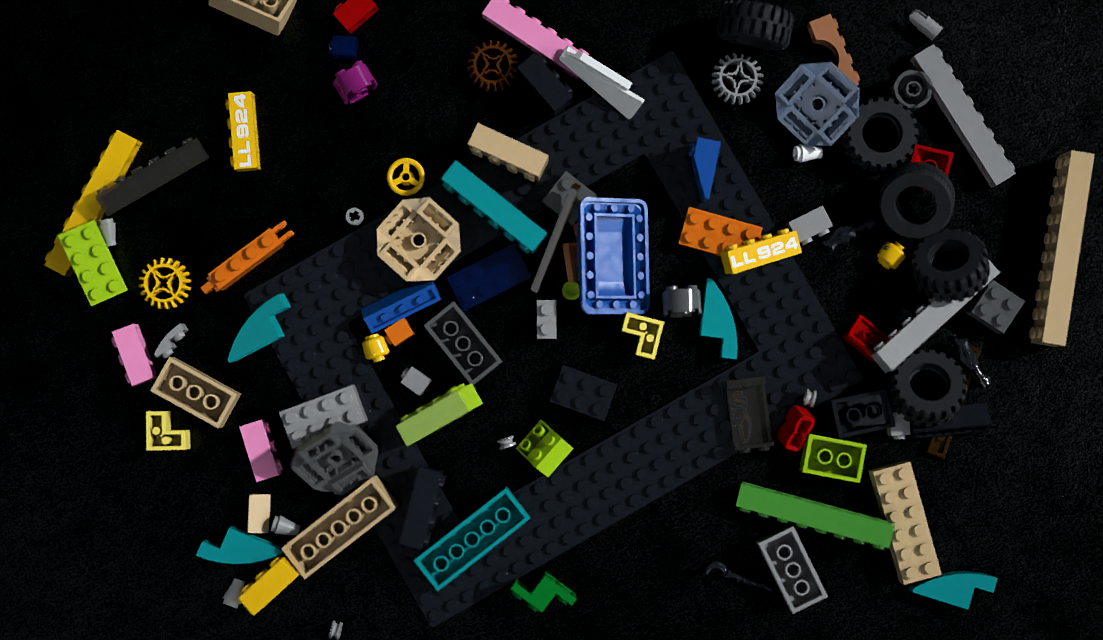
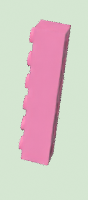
M491 0L482 12L484 19L538 55L541 54L547 61L578 80L579 77L559 60L566 46L578 51V49L572 46L573 43L565 37L561 39L557 36L555 30L550 27L546 29L540 25L541 22L533 16L530 18L525 15L526 12L522 8L511 6L509 0ZM579 48V51L589 55L585 50Z

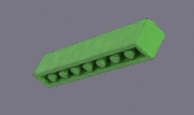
M742 482L736 506L740 507L739 510L750 513L752 510L758 512V515L761 517L769 518L773 516L777 517V521L783 523L795 522L796 526L801 528L813 527L819 533L826 534L827 531L832 532L837 538L845 539L850 537L856 543L865 544V542L873 544L872 547L884 550V547L889 548L895 523L747 482Z

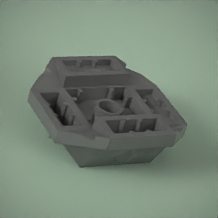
M337 421L324 430L316 432L314 436L302 442L296 448L291 461V468L313 489L344 495L374 476L378 447L356 424L348 425Z

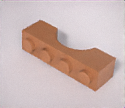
M831 14L809 22L806 27L813 44H822L828 47L835 56L836 67L858 86L860 78L858 73L853 71L851 66L853 61L850 54L845 51V41L842 36H839L836 19L832 18Z

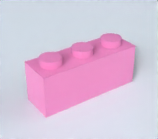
M131 324L113 331L111 339L115 348L119 350L120 355H118L121 365L125 366L127 382L131 383L132 386H138L158 378L139 325Z
M265 419L240 426L239 428L256 482L282 474V462L280 459H277L275 454L277 446L274 440L271 441L269 435L271 433L269 422H265Z

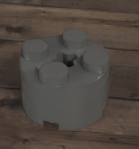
M908 70L893 81L889 94L895 103L899 101L903 103L905 110L909 108L910 111H915L930 100L933 86L931 79L924 72ZM912 88L914 91L909 93L908 90Z
M697 285L685 286L686 289H678L677 286L666 287V290L662 292L663 316L667 317L670 314L671 318L692 317L694 312H697V316L701 315V293L697 289Z

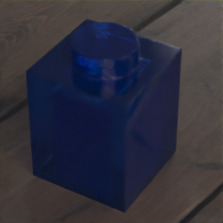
M333 35V41L329 42V52L332 53L334 58L357 59L358 39L354 36Z

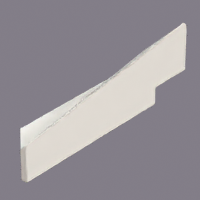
M566 46L559 57V60L627 119H631L643 104L645 99L629 91L632 82L587 54Z

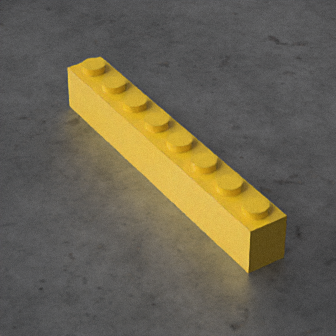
M119 130L112 133L109 138L110 144L107 149L102 151L98 166L93 168L89 183L83 186L82 196L74 203L72 208L74 211L65 220L63 231L93 218L98 226L97 221L102 219L142 144L140 141ZM57 236L54 241L55 246L53 250L49 251L46 255L45 266L64 276L71 277L74 269Z

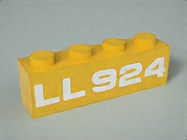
M251 91L228 93L226 108L230 112V118H227L228 129H231L232 136L229 137V146L233 149V156H230L231 167H234V170L237 172L261 170L255 95Z
M788 228L778 230V234L773 236L771 233L761 235L760 240L755 241L753 238L743 241V245L737 246V244L726 246V250L720 251L725 274L739 273L802 253L797 231H789Z

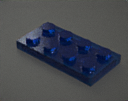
M514 243L446 278L465 312L532 278Z

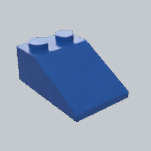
M698 137L695 142L692 141L688 156H692L691 164L701 202L706 203L710 197L721 142Z

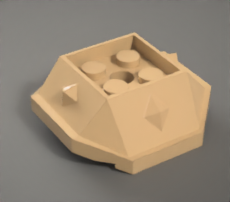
M430 197L402 200L377 228V255L407 282L435 281L461 252L459 223ZM421 235L424 237V243L417 246L414 243V239Z

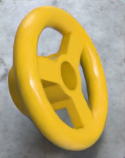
M411 158L396 160L391 164L387 172L389 187L396 194L402 196H410L417 193L425 181L423 167ZM403 164V171L398 178L393 180L394 170ZM409 164L413 165L418 170L419 181H417L413 173L409 171ZM408 174L410 178L406 181L403 180V176ZM401 183L404 186L414 185L415 187L410 190H401L396 185Z

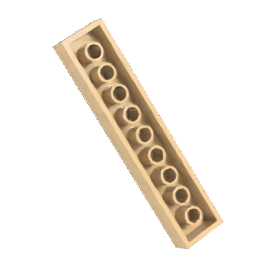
M1071 150L1056 159L1055 168L1057 169V174L1052 182L1054 194L1050 198L1051 213L1047 217V225L1049 227L1048 233L1044 236L1045 252L1041 255L1043 266L1038 275L1040 286L1035 294L1037 305L1032 314L1034 325L1029 333L1031 343L1052 347L1066 346L1094 154Z

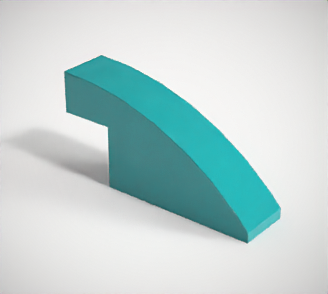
M707 278L705 281L699 336L722 339L720 358L737 359V333L731 310L718 286L711 278Z
M285 293L278 294L266 301L247 319L233 342L228 357L229 363L236 362L285 337L275 315L291 308Z
M231 526L221 546L209 540H204L196 556L219 563L245 564L278 556L283 553V550L279 545Z
M947 572L920 580L910 585L908 590L969 609L975 587L994 593L998 578L978 572Z

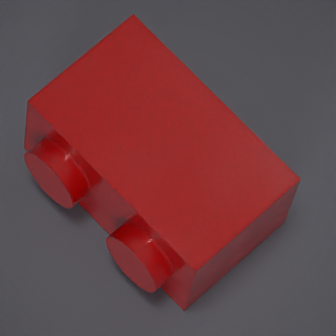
M347 0L345 3L342 2L335 7L333 15L351 34L379 9L372 0Z

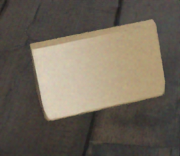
M271 494L249 495L248 533H269Z

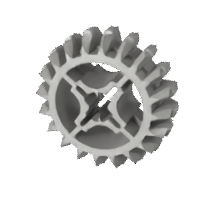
M733 53L732 59L726 55L725 61L719 60L720 66L715 65L714 69L717 72L712 73V77L717 79L712 80L711 83L714 85L718 84L713 90H720L721 92L718 94V97L720 98L725 95L724 102H727L730 98L732 105L735 104L736 99H738L739 105H742L743 99L748 103L750 101L749 96L754 99L756 97L754 92L759 93L761 89L758 86L763 85V81L758 80L763 77V74L757 73L761 70V67H754L757 63L756 60L752 63L749 62L751 56H748L746 60L743 59V53L740 54L739 58H737L736 53ZM737 65L735 72L723 73L727 67ZM743 66L749 70L752 78L743 73ZM739 71L738 76H740L742 80H740L736 86L735 79L733 80V78H735ZM722 79L731 84L732 92L724 86ZM741 85H752L748 91L738 93Z

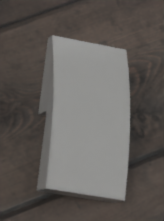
M180 323L173 328L160 342L154 355L164 359L174 353L173 349L176 348L173 340L177 342L186 336L184 334L188 331L186 325Z

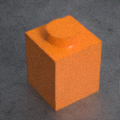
M405 318L384 330L386 332V335H384L389 345L393 344L394 346H398L415 335Z

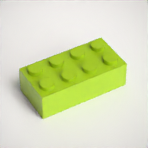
M94 218L57 234L91 306L128 291Z
M463 383L401 418L402 423L396 425V428L406 446H409L480 406L483 402L472 383L467 386Z

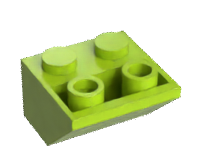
M542 420L535 425L516 447L535 468L547 477L553 473L573 450L563 438Z

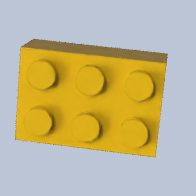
M280 555L269 564L270 570L267 568L255 577V583L252 581L240 591L242 595L238 599L253 616L300 575L287 556L282 557Z

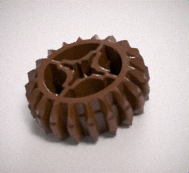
M489 40V46L482 42V49L478 46L475 47V50L478 52L477 54L475 52L470 53L474 59L467 60L469 64H472L467 67V70L473 71L469 74V77H476L473 83L477 84L480 82V89L486 85L487 92L490 91V87H493L494 92H497V86L504 90V83L507 86L511 85L508 79H516L512 73L516 74L518 71L513 67L519 64L518 61H513L517 58L516 54L510 55L513 49L505 50L507 47L506 43L499 47L500 41L497 40L496 44L493 45L492 40ZM497 52L501 55L492 58L488 54L486 55V53ZM480 58H482L486 65L479 74L477 64ZM507 59L509 67L504 75L500 66ZM488 61L490 63L493 62V64L496 63L497 70H493V68L490 70ZM493 74L500 79L487 80L485 79V77H488L489 75Z

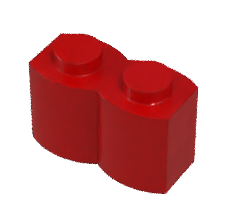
M793 405L786 415V421L778 430L777 438L786 449L798 452L806 441V435L812 430L815 419L806 408Z

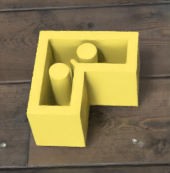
M627 312L621 332L639 336L635 355L654 360L664 322Z
M171 411L146 412V450L190 449V430H171Z

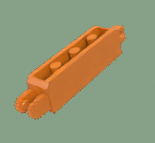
M282 221L272 229H267L208 273L209 276L206 278L208 282L200 288L205 294L210 293L214 289L216 292L227 289L284 246L283 243L294 235L293 231H288L282 237H278L276 233L285 228L287 225L285 221Z

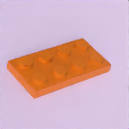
M688 207L678 244L721 256L720 251L726 250L728 245L737 244V246L743 245V241L753 238L755 241L759 240L763 227Z

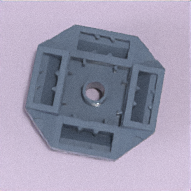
M832 62L801 64L775 92L778 120L807 146H832L859 117V87ZM816 99L822 100V108H818L815 105Z

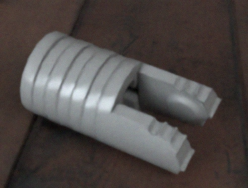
M917 9L912 11L908 18L931 41L943 29L930 16H926Z

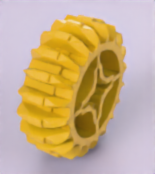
M160 258L159 263L155 259L153 260L154 266L148 263L146 266L149 270H142V273L146 275L145 277H139V280L144 281V284H139V288H144L145 290L140 293L141 295H147L144 300L146 302L151 300L150 305L155 306L157 304L158 309H162L163 306L165 309H170V303L176 308V301L183 303L184 301L181 297L187 298L189 296L185 293V290H191V287L186 286V283H191L192 281L185 277L189 276L190 273L183 272L186 267L184 265L179 267L180 262L177 260L173 263L172 258H168L167 262L165 258ZM163 268L174 270L172 274L169 273L166 276L158 271ZM154 277L156 280V285L153 287L152 290L151 281ZM177 277L179 278L178 290H176L174 287V283L177 280ZM163 280H167V287H162L164 285ZM167 291L172 297L160 299L156 295Z

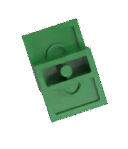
M546 571L532 589L517 578L511 584L512 594L519 600L525 599L528 602V606L535 612L538 610L543 612L556 594L558 596L557 599L565 605L567 603L573 605L577 599L573 591Z

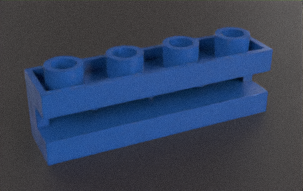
M417 281L362 308L361 311L364 321L373 334L441 300L433 281Z

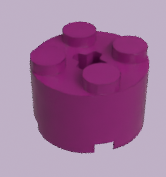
M362 61L354 63L352 68L347 71L343 69L335 74L336 79L333 81L335 89L345 104L348 101L351 104L364 98L369 94L368 90L370 88L374 90L378 86L368 67Z

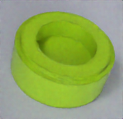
M575 281L566 282L562 288L563 296L568 300L577 299L580 296L579 284Z

